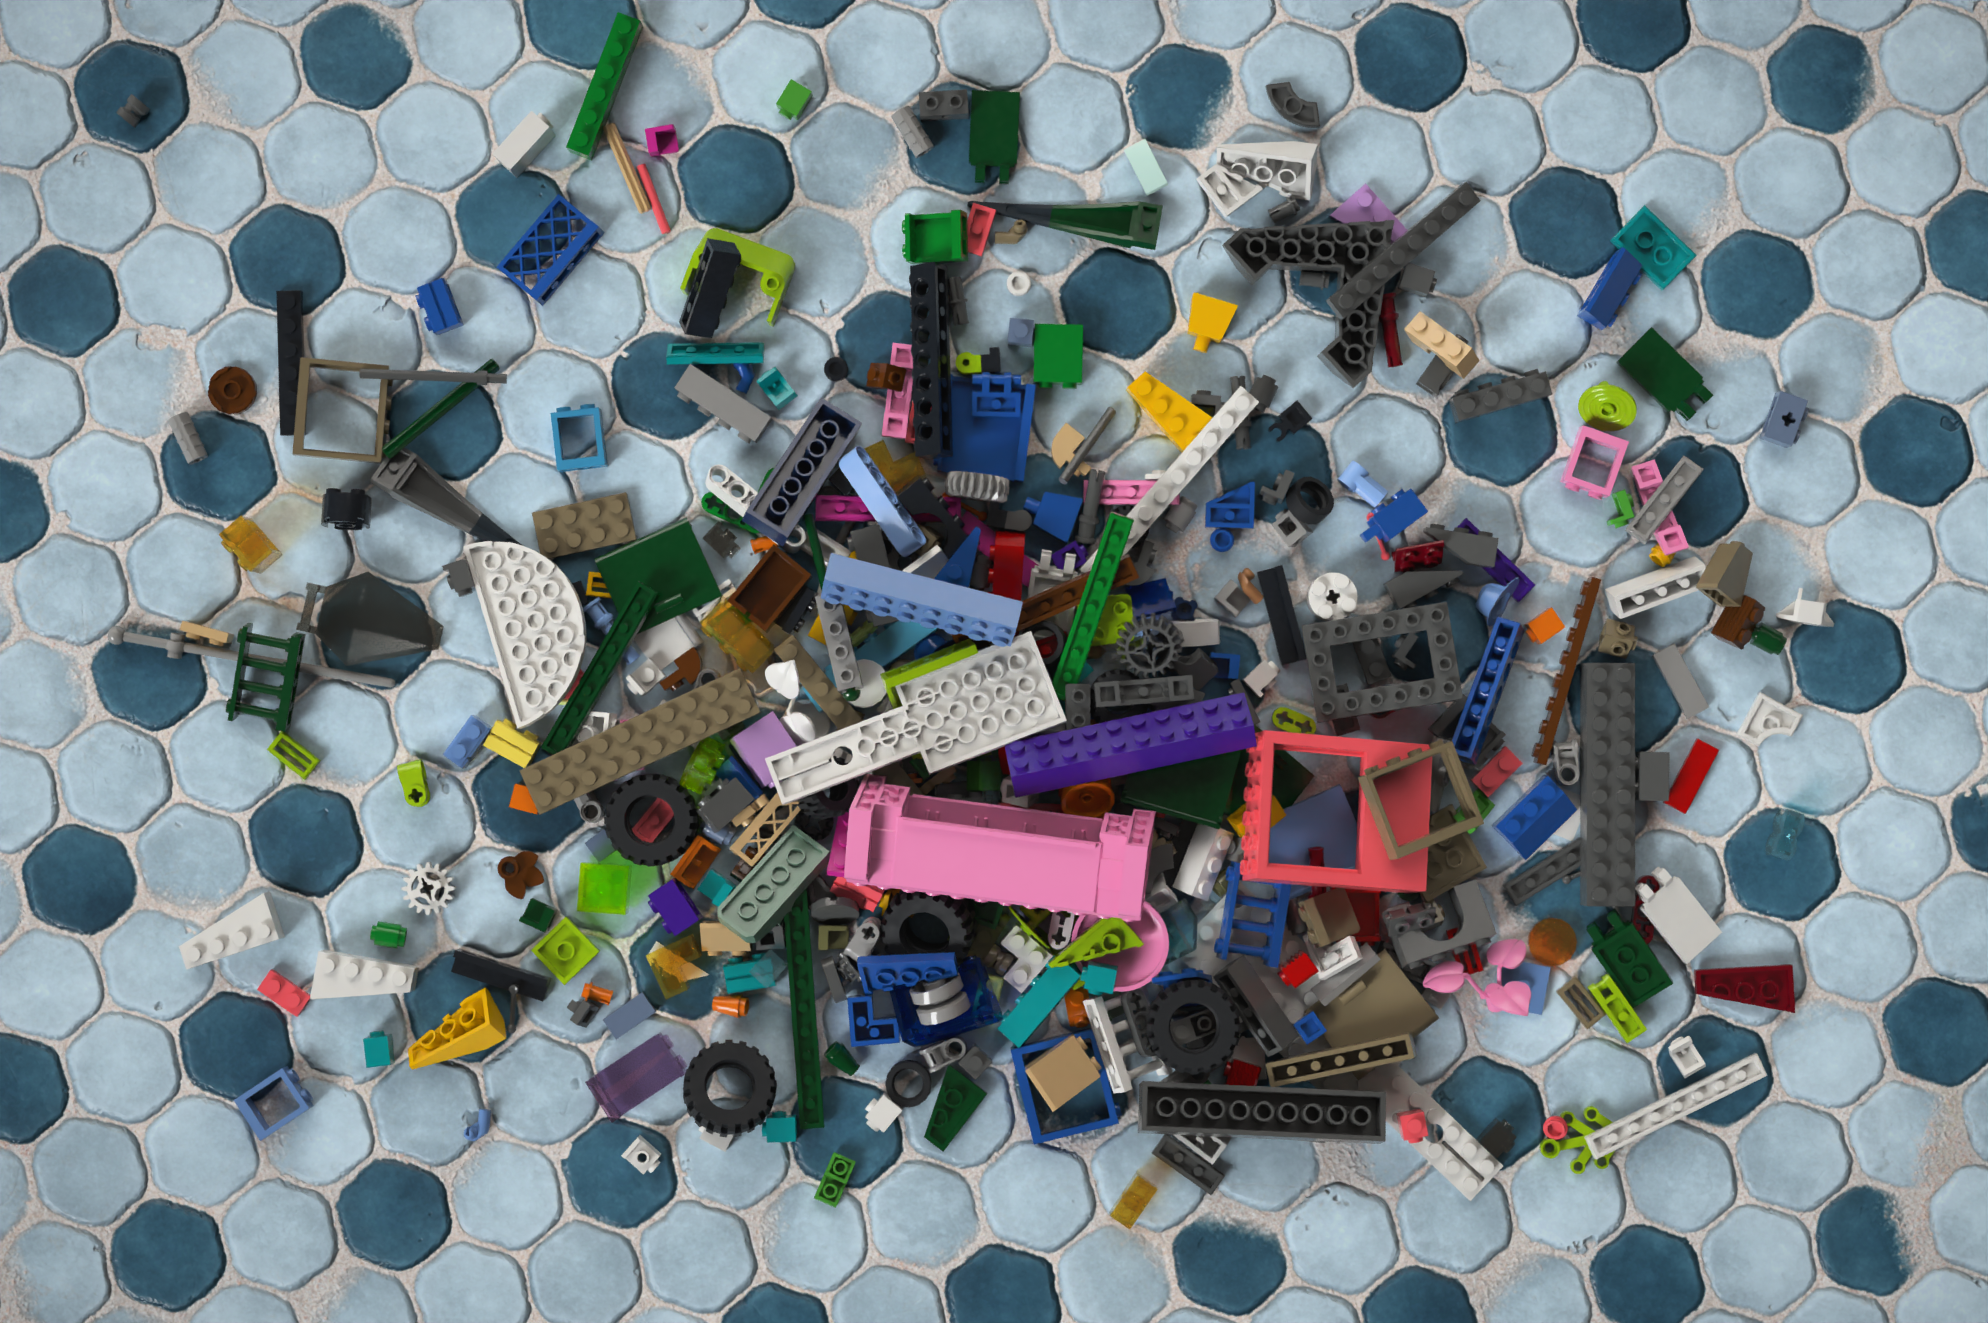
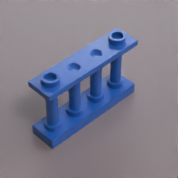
M1231 861V866H1228L1226 870L1228 886L1220 936L1216 939L1214 945V952L1217 953L1216 957L1227 960L1228 952L1261 957L1263 965L1278 968L1291 884L1256 882L1269 884L1275 888L1274 897H1271V899L1238 895L1239 880H1242L1243 875L1240 874V863ZM1235 904L1269 909V912H1271L1270 922L1259 923L1233 919ZM1231 929L1265 933V936H1267L1266 946L1261 948L1229 943Z

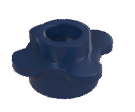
M1177 597L1174 600V611L1171 612L1172 619L1194 621L1193 614L1198 606L1197 602ZM1182 608H1186L1187 611L1182 612Z

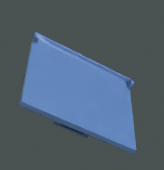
M1340 784L1283 809L1286 816L1270 828L1269 863L1309 866L1308 848L1320 846L1324 847L1325 867L1355 869L1357 823ZM1291 884L1289 900L1311 891V886Z

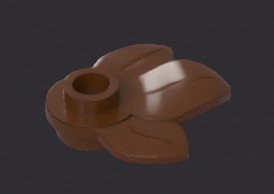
M522 851L515 857H504L498 864V873L505 879L506 890L518 899H524L526 886H537L544 882L541 871L534 866L538 860V855L531 851ZM509 863L514 865L512 873L506 870V866Z

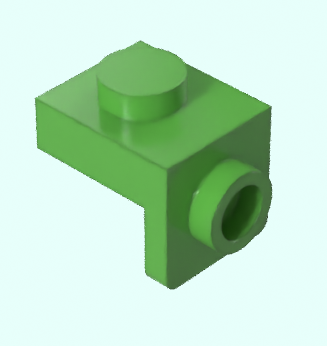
M1624 489L1611 494L1619 517L1606 521L1608 526L1614 524L1615 528H1619L1629 524L1628 519L1635 517L1632 511V507H1634L1633 499L1630 493L1626 494Z

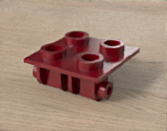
M1444 540L1396 548V551L1391 552L1392 560L1395 561L1394 572L1401 571L1405 573L1411 572L1415 568H1433L1438 564H1442Z

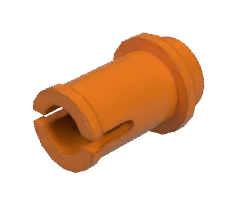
M767 536L750 540L754 554L769 550L773 544L779 547Z
M590 982V984L585 983L581 997L585 998L586 1001L590 999L609 1006L613 990L594 986L593 982Z

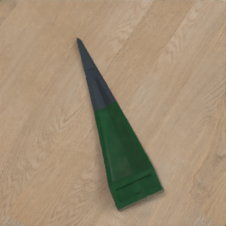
M969 201L967 204L968 207L972 208L973 203L997 210L996 214L1017 220L1021 219L1025 222L1131 249V246L1151 250L1156 248L1163 205L1141 201L1078 205Z

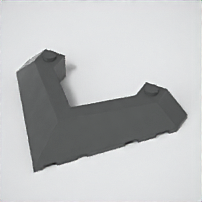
M1394 220L1349 222L1343 224H1310L1291 227L1275 226L1256 229L1240 228L1222 246L1236 269L1251 285L1269 269L1303 270L1309 272L1325 271L1337 273L1338 290L1391 245ZM1385 284L1344 319L1340 320L1336 315L1335 340L1317 356L1335 376L1352 388L1372 372L1374 348L1376 346L1377 328Z

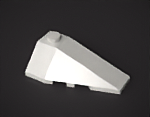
M1297 141L1217 145L1216 164L1226 168L1230 173H1236L1244 178L1247 177L1259 182L1258 185L1263 188L1268 186L1278 190L1282 196L1310 200L1317 167L1318 144Z

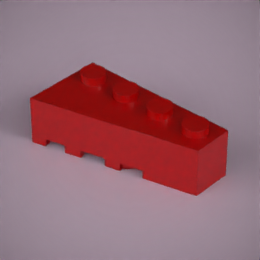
M996 530L995 545H990L989 560H994V569L989 568L988 583H993L992 592L988 591V593L1021 601L1025 532ZM1019 631L1015 633L1014 637L1019 636Z

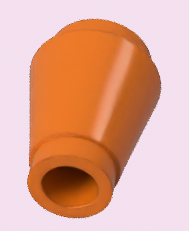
M743 994L714 996L712 1010L740 1019L741 1016L746 1017L748 1014L749 998L744 997Z

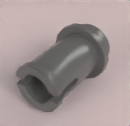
M1288 197L1286 198L1287 201L1268 210L1274 224L1293 213L1297 215L1300 207L1294 197L1291 199Z
M1301 270L1299 286L1320 287L1323 290V288H1328L1330 274H1325V271L1317 273Z

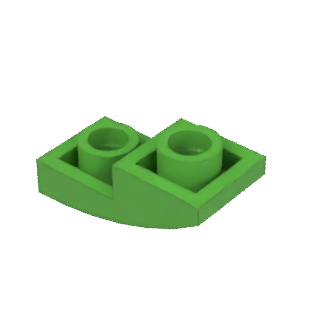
M834 1152L814 1199L836 1208L856 1161Z

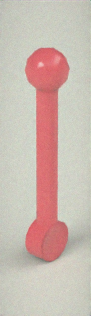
M1372 512L1367 515V520L1374 516ZM1377 538L1382 552L1381 558L1386 561L1390 558V554L1386 551L1382 539L1379 540Z

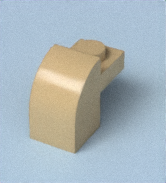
M1065 423L1056 434L1051 447L1052 459L1059 469L1066 462L1070 463L1075 456L1074 452L1085 439L1068 423ZM1082 461L1074 475L1079 477L1081 474L1085 477L1091 467Z

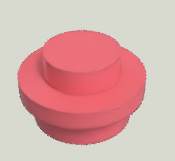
M1551 1116L1544 1122L1543 1131L1548 1138L1560 1140L1566 1136L1568 1125L1562 1117Z

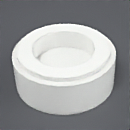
M1016 271L1008 277L1007 288L1012 295L1023 296L1030 290L1031 280L1026 273Z

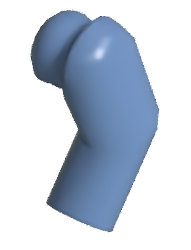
M479 1109L478 1122L464 1130L465 1139L476 1141L489 1132L490 1109Z

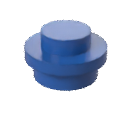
M1218 528L1211 534L1210 544L1214 550L1226 552L1232 548L1234 536L1230 530Z

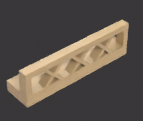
M777 792L729 850L753 867L801 809L798 806L792 812V805H798L799 801L786 804L789 805V817L786 820H776L775 810L779 806H786L782 805ZM772 815L773 821H767ZM776 823H783L776 831ZM764 824H773L774 834L771 838L760 839L759 829ZM757 833V839L751 840V838ZM757 842L758 853L751 860L741 850L747 843ZM760 842H766L762 848L760 847Z

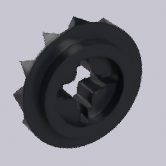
M801 809L795 817V826L815 841L827 837L833 828V817L821 819L818 822L820 831L814 826L806 829L805 826L808 825L810 819L808 818L809 816L804 814L805 809Z

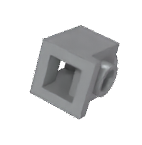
M1287 509L1278 513L1275 516L1276 521L1271 524L1288 547H1296L1313 533L1306 523L1299 521ZM1291 522H1294L1296 525L1294 531L1289 528Z

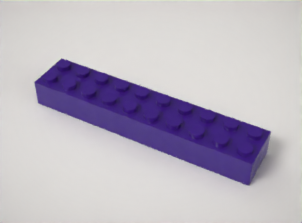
M1243 692L1014 741L1004 745L1015 798L1256 747L1257 743L1254 724L1245 693Z

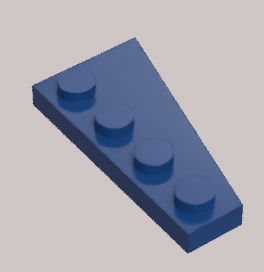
M955 952L860 956L857 960L865 996L873 995L874 990L883 989L884 992L894 990V986L897 985L914 986L920 980L932 982L958 976Z

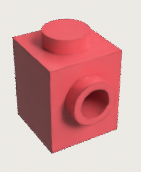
M1421 1109L1396 1113L1400 1135L1404 1141L1408 1140L1409 1143H1417L1423 1141V1137L1428 1136L1424 1112Z

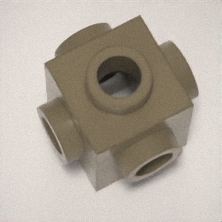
M1607 618L1599 635L1598 651L1626 659L1629 651H1634L1638 637L1634 636L1635 626Z

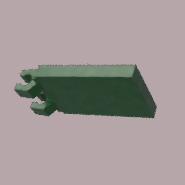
M972 90L969 163L971 166H976L975 183H985V166L1000 167L999 184H1009V167L1014 168V165L1017 166L1020 92Z
M1652 327L1616 362L1667 412L1672 411L1674 413L1676 411L1686 421L1696 413L1685 402L1692 394L1703 404L1713 396L1702 385L1704 383L1702 380L1703 376Z
M1613 909L1607 913V918L1614 927L1613 930L1604 935L1595 921L1587 925L1586 930L1594 941L1591 943L1593 945L1591 950L1630 1006L1635 1008L1672 985L1673 980L1634 923H1630L1629 920L1624 922L1618 911Z

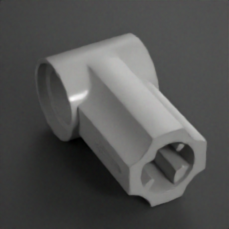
M594 791L574 799L580 811V816L584 821L597 823L602 820L605 811ZM594 805L598 809V814L595 818L590 819L586 814V810L589 806Z

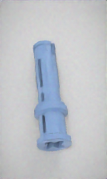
M597 597L583 608V612H587L594 621L596 629H601L607 635L614 623L613 614L606 611L600 603V597ZM630 645L623 659L627 665H630L640 655Z

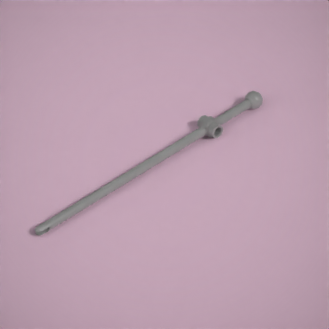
M113 626L108 632V640L114 645L130 642L165 648L168 650L167 657L182 659V653L187 652L233 661L238 660V651L187 643L184 641L185 634L171 632L170 639H163L125 632L120 626ZM248 653L249 657L279 663L287 662V660ZM301 663L300 672L389 688L396 684L392 678Z

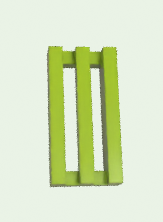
M283 731L279 733L267 749L304 780L309 777V774L321 761ZM282 738L285 739L292 746H294L307 758H309L312 761V763L309 764L306 760H304L292 749H290L283 742H281ZM278 745L307 769L305 771L301 770L278 752L275 747Z

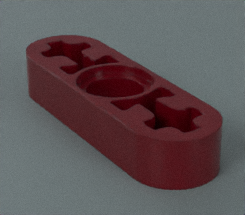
M1643 875L1637 879L1635 887L1639 883H1646L1647 879H1650V884H1653V889L1651 890L1654 893L1659 890V883L1653 876ZM1635 892V906L1632 907L1631 922L1640 931L1641 924L1636 923V920L1649 921V925L1644 924L1643 931L1647 932V937L1643 938L1648 944L1653 938L1654 925L1647 917L1639 915L1638 907L1644 902L1641 899L1639 900V896Z

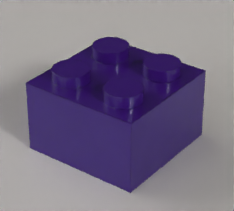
M676 878L648 895L650 901H648L650 908L655 914L660 913L664 919L661 923L668 934L673 933L676 936L703 918L680 881Z

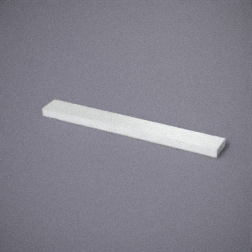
M1754 1053L1584 1138L1594 1159L1597 1160L1768 1075L1758 1054Z

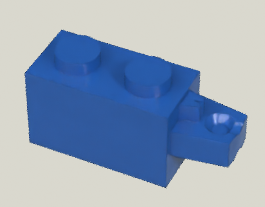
M1401 489L1391 496L1393 502L1385 506L1382 503L1371 511L1374 516L1366 522L1370 528L1360 534L1365 543L1374 536H1377L1379 540L1383 539L1386 543L1428 512L1412 489L1406 492Z

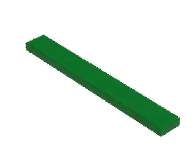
M1112 511L1110 513L1052 682L1059 700L1065 701L1066 684H1078L1134 522L1133 518Z

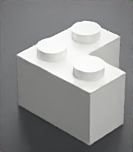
M1016 923L1000 941V944L1018 958L1006 971L1003 978L1022 993L1053 955L1032 936L1029 937Z

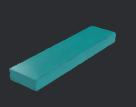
M763 342L668 344L666 360L667 364L764 363L765 348Z

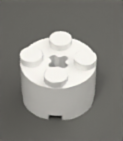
M1327 573L1316 578L1311 583L1306 595V601L1310 612L1323 621H1332L1349 616L1356 607L1358 596L1355 585L1346 575ZM1329 591L1332 594H1337L1338 598L1335 599V604L1326 599Z

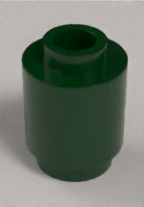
M1760 623L1759 626L1756 625V628L1753 629L1750 644L1769 654L1779 655L1786 644L1787 638L1776 629Z

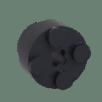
M337 488L326 489V494L322 496L321 525L328 528V523L335 524L334 529L362 530V525H365L369 529L372 498L366 495L365 490L351 489V493L341 492V489Z

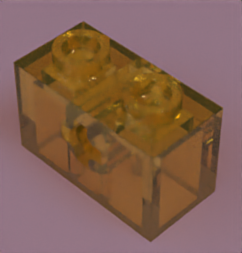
M1136 1172L1109 1211L1110 1216L1128 1229H1131L1157 1191V1186Z

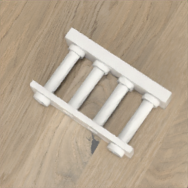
M1144 985L1138 989L1144 992L1150 1009V1002L1148 999L1149 993L1146 986ZM1121 995L1104 1001L1102 996L1083 1001L1113 1093H1123L1132 1090L1131 1081L1153 1071H1156L1158 1076L1173 1073L1172 1068L1164 1064L1157 1055L1152 1056V1062L1129 1071L1126 1070L1123 1061L1124 1057L1138 1051L1135 1043L1121 1048L1118 1046L1115 1036L1119 1032L1130 1029L1127 1019L1112 1025L1108 1016L1109 1010L1122 1006ZM1132 996L1130 1002L1133 1001L1134 1003L1137 1000L1136 996ZM1139 1016L1136 1024H1141L1142 1029H1144L1146 1021L1142 1016ZM1150 1042L1145 1045V1048L1151 1047Z

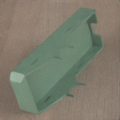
M792 825L717 908L719 922L745 942L757 943L777 924L780 926L784 916L792 911L795 900L828 865L830 851Z

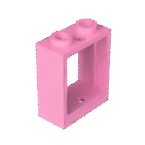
M1584 425L1579 427L1560 482L1565 483V488L1579 492L1580 489L1589 492V497L1602 500V497H1609L1629 441ZM1584 440L1617 451L1604 488L1572 477Z

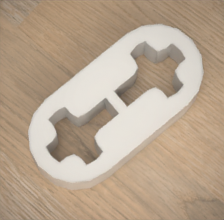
M1069 911L1067 913L1071 914V916L1065 919L1064 925L1059 924L1060 916L1056 915L1057 912L1052 913L1048 943L1054 949L1061 950L1069 943L1074 921V914ZM1058 927L1063 928L1062 937L1066 938V941H1061L1060 945H1056L1055 940L1052 939V935H1057Z

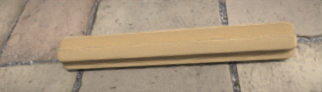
M615 123L607 124L603 127V130L640 214L646 213L651 210V206Z

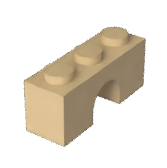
M1421 311L1404 328L1414 344L1428 354L1431 351L1435 353L1445 363L1446 367L1463 379L1480 361L1469 345Z

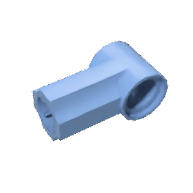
M1353 460L1337 479L1345 488L1353 493H1357L1374 508L1388 492L1372 479L1361 465Z

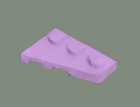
M1366 183L1329 216L1342 224L1394 220L1390 244L1407 231Z

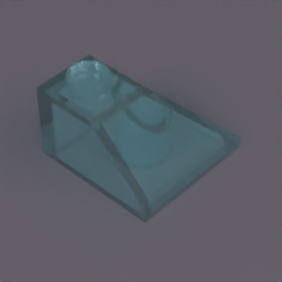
M1186 898L1179 900L1176 904L1160 912L1169 934V950L1164 966L1197 949L1198 918Z

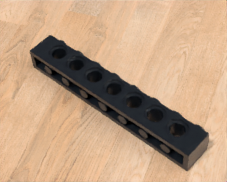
M930 262L910 266L909 275L912 316L910 329L912 332L911 354L913 356L915 457L927 460L953 457L948 268L946 265Z

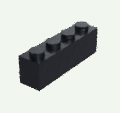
M707 238L679 320L686 335L712 338L714 331L718 329L720 323L719 316L722 309L726 306L728 290L733 286L736 267H739L741 263V253L735 243Z

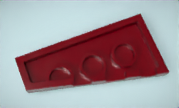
M1792 964L1694 969L1695 994L1795 1013Z

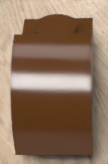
M692 647L674 660L679 669L659 682L665 691L671 689L674 692L684 685L682 680L685 678L690 685L696 682L699 673L702 671L703 664L702 658L695 647Z

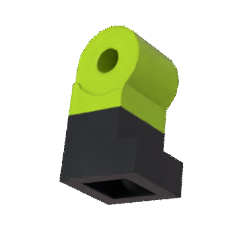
M999 347L989 348L990 354L973 355L969 352L959 354L955 362L957 370L963 375L982 374V372L1001 374Z

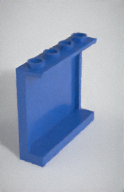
M951 374L953 457L934 459L933 465L938 466L937 472H975L1004 477L1009 481L1024 482L1036 385L1011 384V391L1021 392L1020 417L972 416V391H982V384H972V378L958 377ZM990 384L989 391H1003V384Z

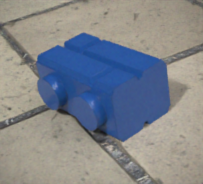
M440 278L417 288L419 294L415 295L420 309L424 308L427 317L424 318V322L428 331L433 330L434 334L440 335L464 325L445 278Z

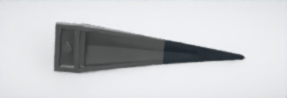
M405 447L392 458L386 456L370 479V483L389 493L392 498L483 541L511 542L522 545L465 499L417 454Z

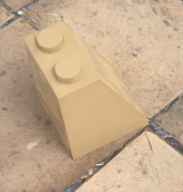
M1074 1034L1070 1035L1025 1066V1072L1052 1112L1101 1077L1099 1070L1102 1067L1094 1056L1089 1058L1085 1052L1088 1047L1081 1036L1076 1038Z

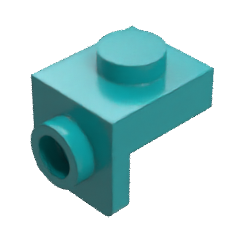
M776 367L764 372L757 380L759 386L778 410L798 396Z

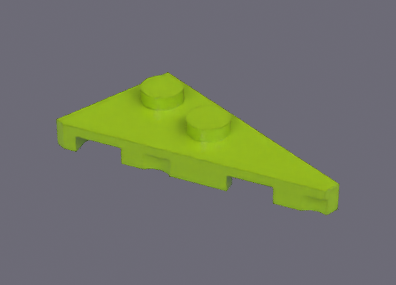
M1100 918L1049 961L1048 965L1051 968L1069 965V963L1102 957L1108 953L1121 952L1120 950L1136 946L1141 947L1144 945V942L1126 921H1123L1121 918Z

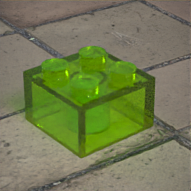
M581 862L577 911L628 914L632 865Z

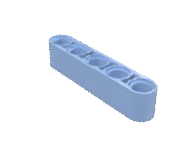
M856 446L839 459L840 469L898 553L903 557H908L926 543L923 532L897 498L896 493L866 450Z

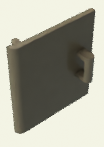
M1385 949L1377 954L1381 959L1328 1005L1324 1006L1318 1000L1304 1011L1306 1014L1312 1010L1327 1030L1322 1035L1332 1048L1412 1031L1413 1038H1415L1439 1019L1435 1010L1429 1006ZM1377 1066L1351 1072L1360 1080Z

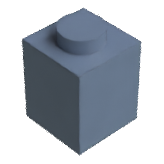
M1010 318L1008 345L1032 347L1034 320Z

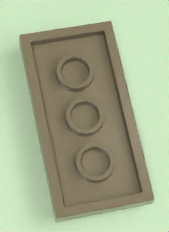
M626 492L532 513L540 554L548 559L637 540Z

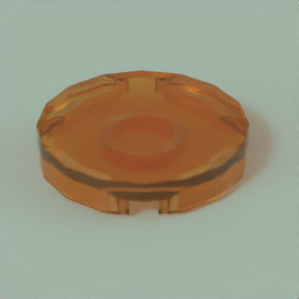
M1550 917L1542 919L1533 925L1529 932L1527 943L1534 959L1544 965L1557 966L1571 959L1576 950L1577 939L1574 930L1568 923L1562 919Z

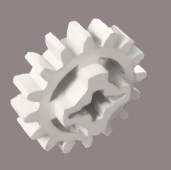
M427 862L425 868L422 864H418V871L410 869L411 877H404L403 879L408 885L402 887V890L408 893L403 899H410L412 901L408 907L417 906V913H421L425 909L426 915H430L432 909L436 913L441 912L440 906L447 908L449 905L446 900L454 899L450 891L456 889L455 886H450V882L454 880V877L447 878L446 876L449 870L440 871L441 864H436L432 868L431 862ZM428 872L438 875L441 879L436 880L431 878ZM418 877V886L416 889L413 890L414 882ZM427 884L433 885L434 889L431 890V894L430 892L424 891V888L427 887ZM444 887V894L440 899L438 894L441 888ZM422 897L426 899L430 905L421 903L417 898Z

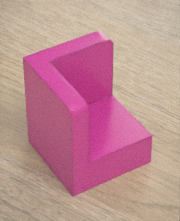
M673 124L645 129L648 152L651 157L679 152L676 128Z

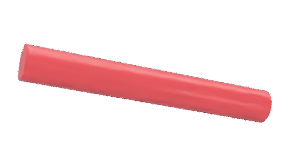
M641 164L636 168L662 235L671 232L646 164Z

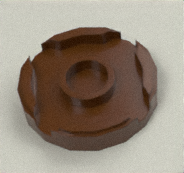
M232 366L224 367L216 371L209 381L208 397L212 405L221 412L229 415L240 414L247 411L255 402L257 385L253 376L244 369Z

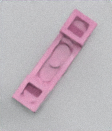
M893 343L890 364L905 368L906 374L901 392L887 390L882 437L906 439L913 387L912 345Z
M1655 459L1631 467L1643 506L1663 482ZM1671 511L1654 533L1665 556L1689 548L1681 525L1677 524L1674 513Z

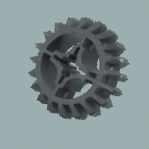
M1142 613L1141 620L1139 621L1137 617H1132L1133 625L1129 622L1124 623L1126 630H1119V636L1122 638L1116 639V644L1120 646L1116 650L1117 654L1122 655L1120 662H1127V671L1134 667L1135 676L1140 671H1143L1144 678L1148 677V672H1152V676L1156 678L1157 671L1160 670L1165 675L1167 673L1166 666L1170 669L1174 668L1173 661H1179L1180 657L1177 653L1182 652V646L1178 645L1182 642V638L1176 636L1179 630L1178 628H1172L1173 622L1171 620L1164 624L1165 616L1161 615L1156 620L1155 613H1151L1150 619H1146L1145 613ZM1150 629L1157 630L1166 637L1155 636L1151 633ZM1143 631L1141 639L1134 641L1133 644H1129L1135 634ZM1147 637L1149 642H1152V654L1147 649ZM1164 647H1169L1166 654L1156 660V654L1164 650ZM1132 653H1135L1136 655H1144L1148 661H1142L1136 658Z

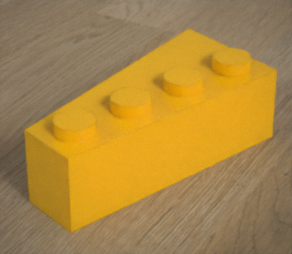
M1146 371L1126 389L1181 453L1213 418Z

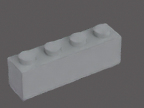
M691 364L674 387L679 392L677 397L688 404L692 400L699 405L697 410L708 417L713 414L719 418L717 423L727 430L733 427L739 431L737 436L747 443H750L751 440L757 443L772 421L769 415Z

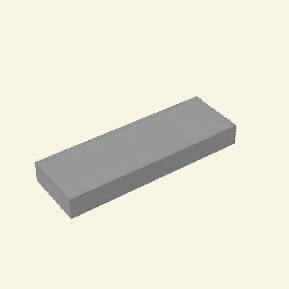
M1671 644L1652 655L1686 719L1709 708L1675 644Z
M1367 942L1359 948L1363 959L1332 977L1321 980L1311 989L1324 1006L1328 1005L1381 960Z

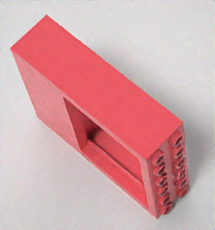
M1269 730L1255 733L1257 746L1246 749L1249 753V762L1245 766V776L1248 777V783L1244 789V801L1247 802L1246 811H1244L1242 823L1245 826V835H1243L1241 840V849L1244 850V859L1240 863V874L1243 875L1242 881L1396 893L1426 891L1428 847L1399 859L1389 860L1360 782L1355 869L1269 863L1274 750L1360 757V776L1365 775V769L1378 765L1380 769L1387 766L1385 761L1398 756L1401 760L1408 757L1407 753L1412 750L1421 748L1422 751L1430 749L1428 744ZM1432 756L1373 780L1398 846L1429 834Z

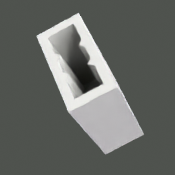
M530 111L492 154L517 178L556 136L551 130L554 126L542 113L536 115Z

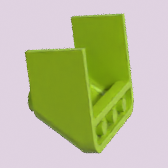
M718 228L708 230L690 260L680 287L683 294H689L707 238L733 242L741 253L740 264L763 273L760 282L761 289L767 296L775 298L767 318L768 324L774 327L795 271L793 258L786 253Z

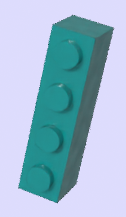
M1047 962L1045 965L1048 968L1043 975L1038 974L1030 983L1032 988L1026 994L1023 991L1014 1001L1017 1006L1012 1012L1008 1009L999 1019L1001 1025L997 1029L1018 1048L1027 1042L1081 978L1082 973L1074 962L1069 963L1067 966L1051 968Z

